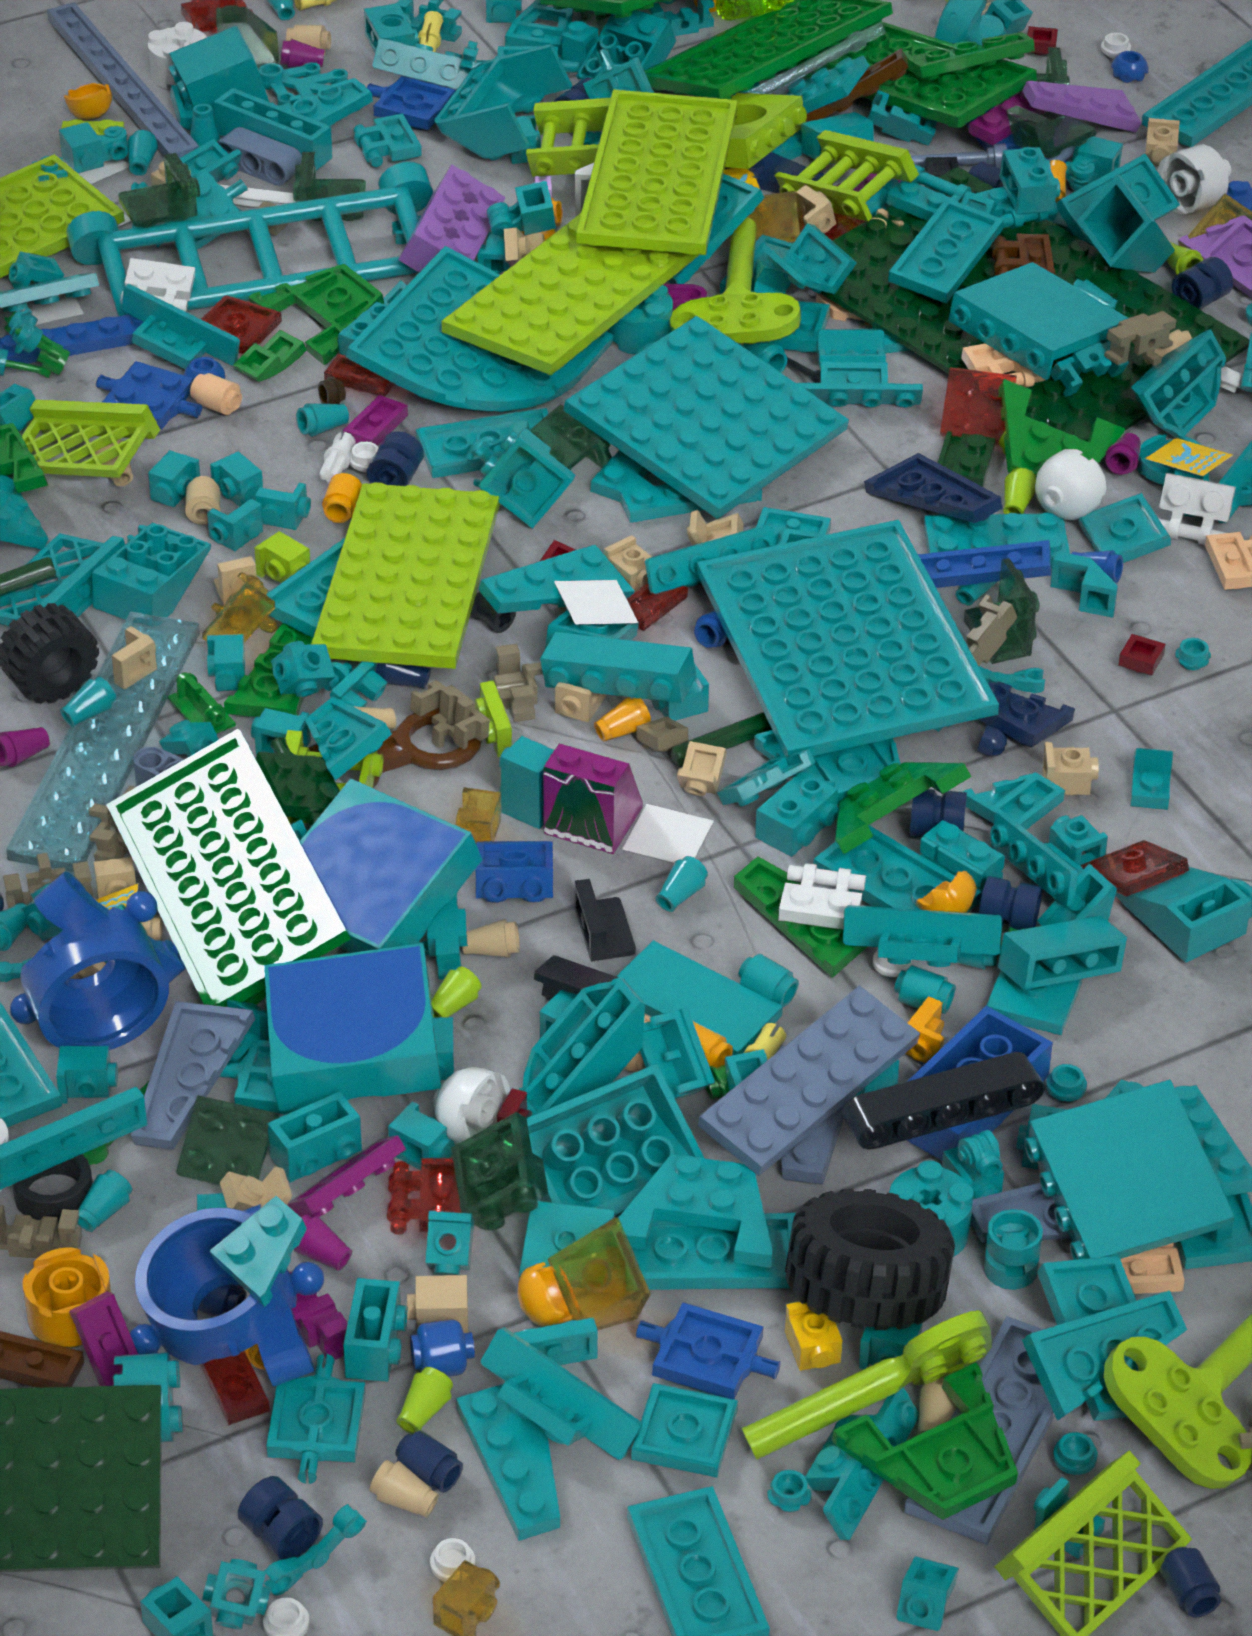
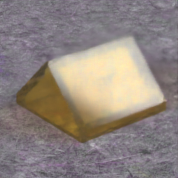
M796 191L764 195L765 199L748 216L757 225L756 241L762 234L786 242L795 241L802 232V211Z
M613 1218L548 1258L572 1320L594 1317L597 1330L638 1319L651 1295L619 1218Z

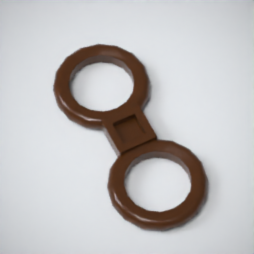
M439 707L422 716H418L416 713L407 716L397 727V730L392 731V735L383 741L382 746L377 750V754L383 755L382 773L408 764H413L423 769L445 770L457 768L469 762L480 750L482 740L479 741L477 738H473L468 741V747L465 749L459 747L451 752L440 754L428 753L418 749L411 742V736L418 729L433 724L432 716L439 713ZM317 743L309 747L310 751L320 752ZM375 776L373 788L379 783L380 777Z

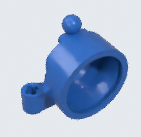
M64 871L34 898L35 905L42 915L63 931L48 941L22 967L21 984L24 993L13 999L10 1004V1013L17 1023L31 1024L37 1020L45 1038L58 1048L60 1046H109V1050L115 1049L134 1040L153 1025L166 1005L169 995V983L181 974L186 967L173 942L152 939L147 935L145 928L141 924V922L153 919L157 913V900L151 893L138 891L129 897L124 910L115 907L109 910L97 902L76 877ZM108 961L100 971L92 976L83 979H71L74 974L86 967Z
M259 1204L243 1211L232 1208H209L192 1212L163 1228L150 1241L142 1253L135 1273V1290L139 1303L150 1324L137 1325L131 1330L130 1335L138 1354L157 1353L162 1346L166 1352H169V1355L192 1365L203 1364L213 1359L225 1358L231 1355L236 1356L242 1351L258 1344L266 1372L272 1386L275 1387L315 1372L309 1350L303 1336L300 1334L292 1308L296 1307V1294L309 1296L320 1291L324 1285V1272L315 1263L302 1262L293 1269L291 1274L288 1268L284 1274L278 1273L270 1289L273 1297L265 1307L250 1294L232 1310L213 1318L198 1320L197 1310L201 1301L209 1292L230 1284L241 1286L213 1260L210 1250L262 1208V1206Z

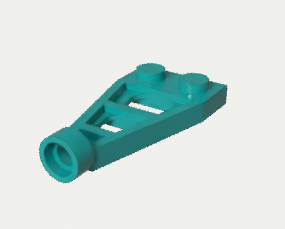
M535 0L512 22L505 35V46H545L552 44L553 46H558V55H562L560 41L564 32L569 30V24L573 22V8L557 10L553 7H547L548 5L541 4L540 0ZM537 19L558 22V27L535 24L534 22Z

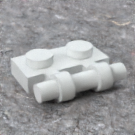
M130 258L125 286L131 284L187 312L188 300L190 301L195 279V267ZM123 291L121 294V304L123 300Z
M1167 473L1159 508L1172 511L1170 521L1158 519L1171 539L1178 540V537L1198 540V544L1205 545L1206 535L1226 533L1213 530L1215 520L1229 521L1236 487ZM1184 513L1203 517L1201 527L1182 523Z
M805 863L804 867L789 865L787 880L801 882V885L785 883L779 907V920L844 930L845 907L847 905L861 906L862 893L849 892V889L864 891L866 875L852 874L851 869L839 868V871L817 869L816 864ZM819 884L836 887V889L834 890L814 887V885Z

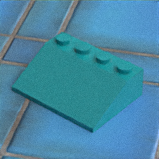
M658 1064L649 1066L516 1122L503 1137L520 1175L539 1201L615 1210V1216L623 1213L671 1154L704 1158Z

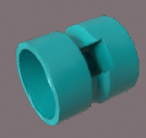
M1009 1209L995 1214L989 1221L984 1272L994 1285L1003 1289L1016 1290L1029 1286L1037 1278L1043 1228L1040 1221L1033 1214L1024 1210Z

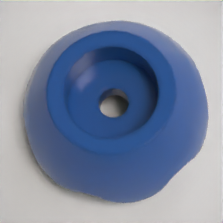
M1136 51L1120 53L1111 64L1113 76L1119 77L1126 83L1133 80L1142 81L1145 74L1149 72L1146 59Z
M199 357L188 364L184 376L195 379L199 374L205 375L210 373L225 379V371L221 364L213 358Z

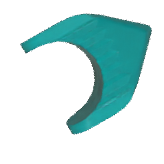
M949 0L939 18L934 38L953 44L967 41L982 45L983 38L1005 35L1006 30L1001 19L988 14L981 16L987 0Z

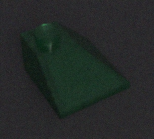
M229 5L223 8H216L217 33L237 26L255 59L258 69L268 63L279 64L278 38L275 29L247 7Z

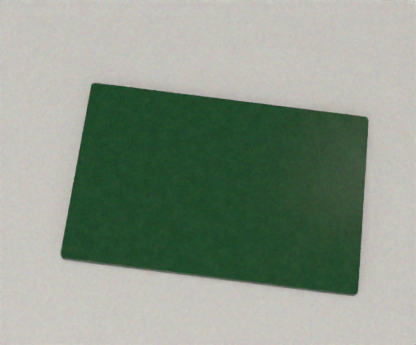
M954 168L939 177L958 186L964 184L970 187L971 192L975 194L993 189L991 185L961 168ZM890 206L885 209L888 219L880 213L873 216V218L885 220L887 223L886 228L882 220L871 219L869 222L865 221L833 240L837 246L857 263L835 294L824 291L820 294L876 329H882L884 334L1003 407L1002 397H999V393H993V391L982 393L980 391L979 380L988 377L974 378L962 360L964 347L985 343L948 321L953 296L947 303L888 282L890 269L928 221ZM892 220H902L904 224L899 227ZM1049 220L1041 222L1028 221L1022 227L1015 229L1006 227L998 235L1005 237L1006 241H1016L1017 234H1049L1056 276L1071 285H1074L1077 278L1082 281L1089 280L1113 299L1118 300L1114 310L1128 318L1143 313L1150 316L1164 311L1176 319L1175 329L1170 330V333L1177 329L1181 332L1187 330L1193 339L1211 329L1226 356L1225 363L1249 347L1250 340L1238 331L1231 329L1211 315L1204 313L1187 301L1167 291L1162 286L1155 284L1135 270L1110 267L1098 249ZM994 242L956 291L995 277L994 264L996 261L993 259L991 251ZM1130 342L1129 364L1123 373L1111 377L1108 371L1099 377L1094 371L1088 373L1081 372L1079 377L1083 381L1082 385L1076 393L1067 397L1063 394L1066 387L1060 379L1054 381L1051 375L1049 379L1036 382L1032 387H1027L1032 392L1025 416L1044 422L1053 428L1075 435L1087 442L1092 425L1097 417L1125 428L1126 431L1147 416L1131 387L1154 365L1147 364L1145 359L1142 358V354L1137 355L1134 353L1135 344ZM1075 352L1054 360L1052 369L1057 362L1071 357ZM1015 371L1006 372L1004 375L1015 373Z

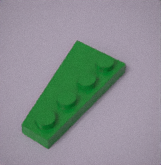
M1023 32L983 38L982 45H978L976 42L964 41L954 43V49L951 50L937 49V46L924 48V54L911 56L909 50L903 52L908 58V70L923 80H934L939 78L940 74L946 72L963 73L968 70V67L975 65L991 66L997 63L996 60L1004 58L1010 60L1020 59L1025 56L1024 53L1035 51L1033 38Z
M282 623L269 640L267 651L264 654L260 653L254 661L253 670L248 676L244 675L239 681L237 692L234 696L229 695L225 700V712L231 715L260 717L264 709L267 708L298 716L304 697H297L296 694L280 693L277 680L273 675L271 660L283 651L285 645L296 641H302L304 645H311L313 638Z
M757 856L734 876V888L833 978L865 950L867 946L845 945L843 943V929L780 921L779 907L785 883L801 885V882L787 880V872Z

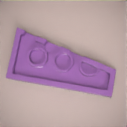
M1027 81L1022 90L1032 108L1135 133L1142 123L1123 90Z

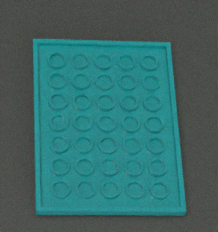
M899 519L697 562V574L785 756L808 749L815 756L998 715L999 703Z

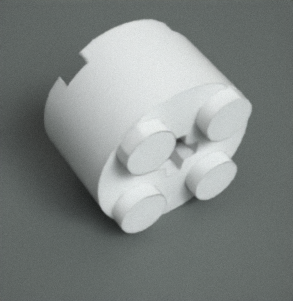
M179 22L175 27L150 32L148 35V52L152 81L166 89L167 84L177 85L174 83L168 68L173 65L169 53L207 38V36L203 32L193 29V25L189 22Z
M1200 144L1166 156L1161 160L1157 171L1180 204L1173 212L1182 215L1221 204L1228 190V177L1231 174V166L1226 159L1221 158L1216 150L1210 146Z

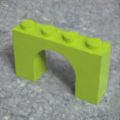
M736 93L730 100H737V118L734 123L725 167L750 169L801 129V123L806 122L807 118L802 96Z

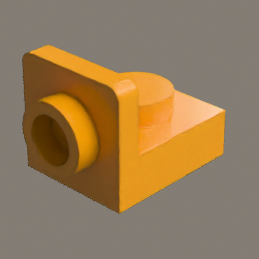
M928 996L908 1021V1024L916 1029L920 1036L918 1043L905 1053L906 1055L917 1061L927 1063L943 1047L944 1037L941 1035L944 1027V1021L941 1020L943 1002Z

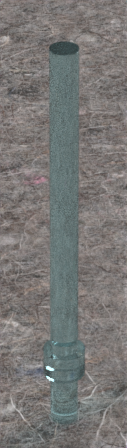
M879 22L862 32L856 31L848 35L847 40L746 93L771 94L850 51L857 52L865 48L866 43L885 34V28Z

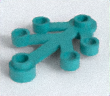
M314 62L283 70L281 65L275 63L264 64L259 68L264 88L274 92L277 97L278 106L289 103V97L295 96L292 93H288L285 87L295 89L302 98L314 95L313 93L318 94L320 88L329 86L325 85L326 83L332 85L348 80V72L345 69H333L331 72L321 74L320 65Z

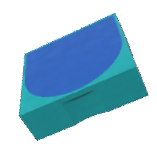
M351 778L300 840L303 849L351 937L349 941L338 946L347 953L417 944L424 936L434 916L452 900L483 860L471 832Z
M423 943L264 965L271 1075L278 1111L300 1109L339 1091L349 1100L358 1097H385L441 1088L438 1052L432 1020L433 1009L430 982Z

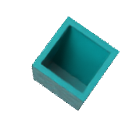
M237 26L169 53L173 65L168 68L173 81L177 84L183 100L189 98L193 107L198 104H208L214 109V101L232 88L269 102L255 59Z
M1116 175L1077 219V223L1109 266L1113 268L1155 273L1175 251L1156 221L1121 175Z

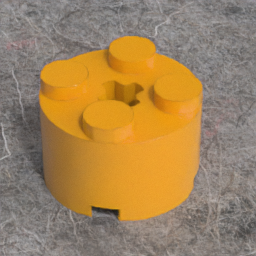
M78 1248L54 1249L39 1256L33 1262L34 1267L28 1275L26 1273L24 1275L22 1285L28 1325L32 1333L43 1342L62 1347L80 1346L83 1344L69 1311L106 1291L111 1292L109 1271L105 1262L95 1254H93L92 1258L81 1254V1249Z

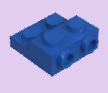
M553 841L476 842L483 859L475 869L476 898H484L485 901L492 903L503 902L507 898H522L527 902H541L545 898H553Z

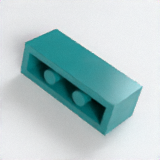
M1101 915L1006 932L1003 934L998 968L1023 990L1121 972L1127 937Z

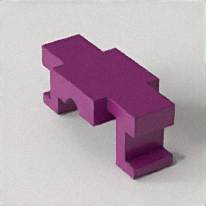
M317 1293L309 1296L296 1294V1307L292 1308L300 1334L303 1336L307 1346L311 1348L317 1345L325 1358L327 1354L333 1356L335 1360L343 1357L344 1339L348 1324L342 1313L337 1311L330 1295L327 1293L318 1297Z

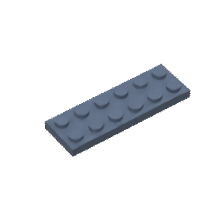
M859 985L701 1114L698 1126L760 1176L916 1045L920 1033Z
M1006 1316L992 1342L990 1351L980 1364L986 1393H990L994 1404L993 1413L998 1427L1003 1429L1018 1471L1016 1484L944 1520L938 1518L909 1496L905 1501L904 1513L988 1545L1055 1416L1022 1342V1339L1027 1335L1044 1329ZM958 1408L954 1411L951 1419L962 1414Z

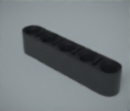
M1013 1052L860 1094L846 1103L842 1113L859 1145L863 1149L871 1150L1029 1106L1041 1098L1045 1091V1085L1028 1057L1024 1053Z

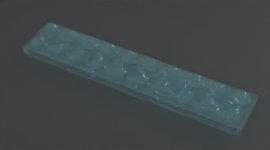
M136 612L129 613L96 678L102 677L110 684L117 700L112 703L110 710L82 721L74 727L70 726L6 848L8 861L38 866L37 854L48 853L51 868L64 867L65 871L73 872L72 864L87 861L95 845V842L89 840V836L102 821L101 818L90 816L89 809L94 803L107 806L108 803L119 797L134 767V754L144 747L176 683V679L181 673L200 635L199 623ZM132 626L141 633L149 635L155 641L157 669L124 690L114 683L112 655L126 647L125 629Z

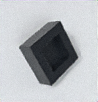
M926 157L925 159L926 173L938 178L954 168H959L957 157Z

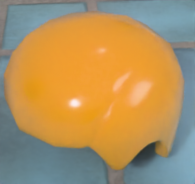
M90 83L80 86L76 90L69 89L68 96L64 95V99L69 111L78 119L91 120L101 117L108 111L112 102V92L108 84Z
M967 871L957 872L951 883L948 881L942 882L926 896L916 900L915 905L920 910L966 913L974 900L976 883Z
M544 1262L526 1268L521 1273L518 1281L517 1297L522 1312L531 1322L545 1327L573 1320L575 1315L571 1299L557 1270L553 1266L544 1267L546 1266Z

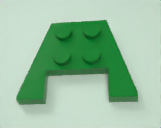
M346 264L305 276L306 282L290 286L284 283L275 286V292L261 296L259 291L249 296L251 307L266 319L273 317L295 303L327 329L305 341L307 352L323 365L328 364L339 352L338 334L376 302L384 304L383 294Z
M1003 379L999 386L998 393L999 397H1002L1003 403L1001 419L1005 421L1006 429L1004 445L1008 473L1016 468H1026L1032 471L1037 478V473L1050 457L1065 449L1082 451L1083 453L1080 455L1088 460L1093 458L1099 464L1105 458L1107 449L1117 442L1125 431V428L1097 417L1092 425L1087 442L1075 435L1068 434L1044 422L1025 416L1032 392L1031 389Z
M14 423L1 425L0 475L8 477L14 473L13 483L18 493L48 486L43 470L38 466L35 457L30 453Z
M903 762L900 765L899 763L890 764L879 772L880 777L868 784L867 782H862L848 790V796L840 800L835 840L842 853L845 854L873 837L868 825L931 787L944 794L972 776L964 763Z
M977 1362L943 1378L942 1389L962 1414L895 1447L889 1443L867 1414L833 1430L832 1441L837 1447L941 1520L1015 1485L1017 1482L1018 1471L1003 1429L998 1427L993 1413L994 1404L990 1393H986L982 1382L983 1374Z

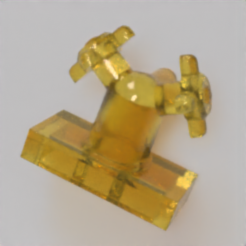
M243 572L239 573L237 577L245 584L238 592H234L228 597L226 605L212 604L211 609L216 612V617L202 632L203 640L207 642L208 635L244 634L245 643L258 627L266 633L276 631L277 623L268 617L275 609V601L266 595L268 589L264 587L263 582L258 577L246 575Z

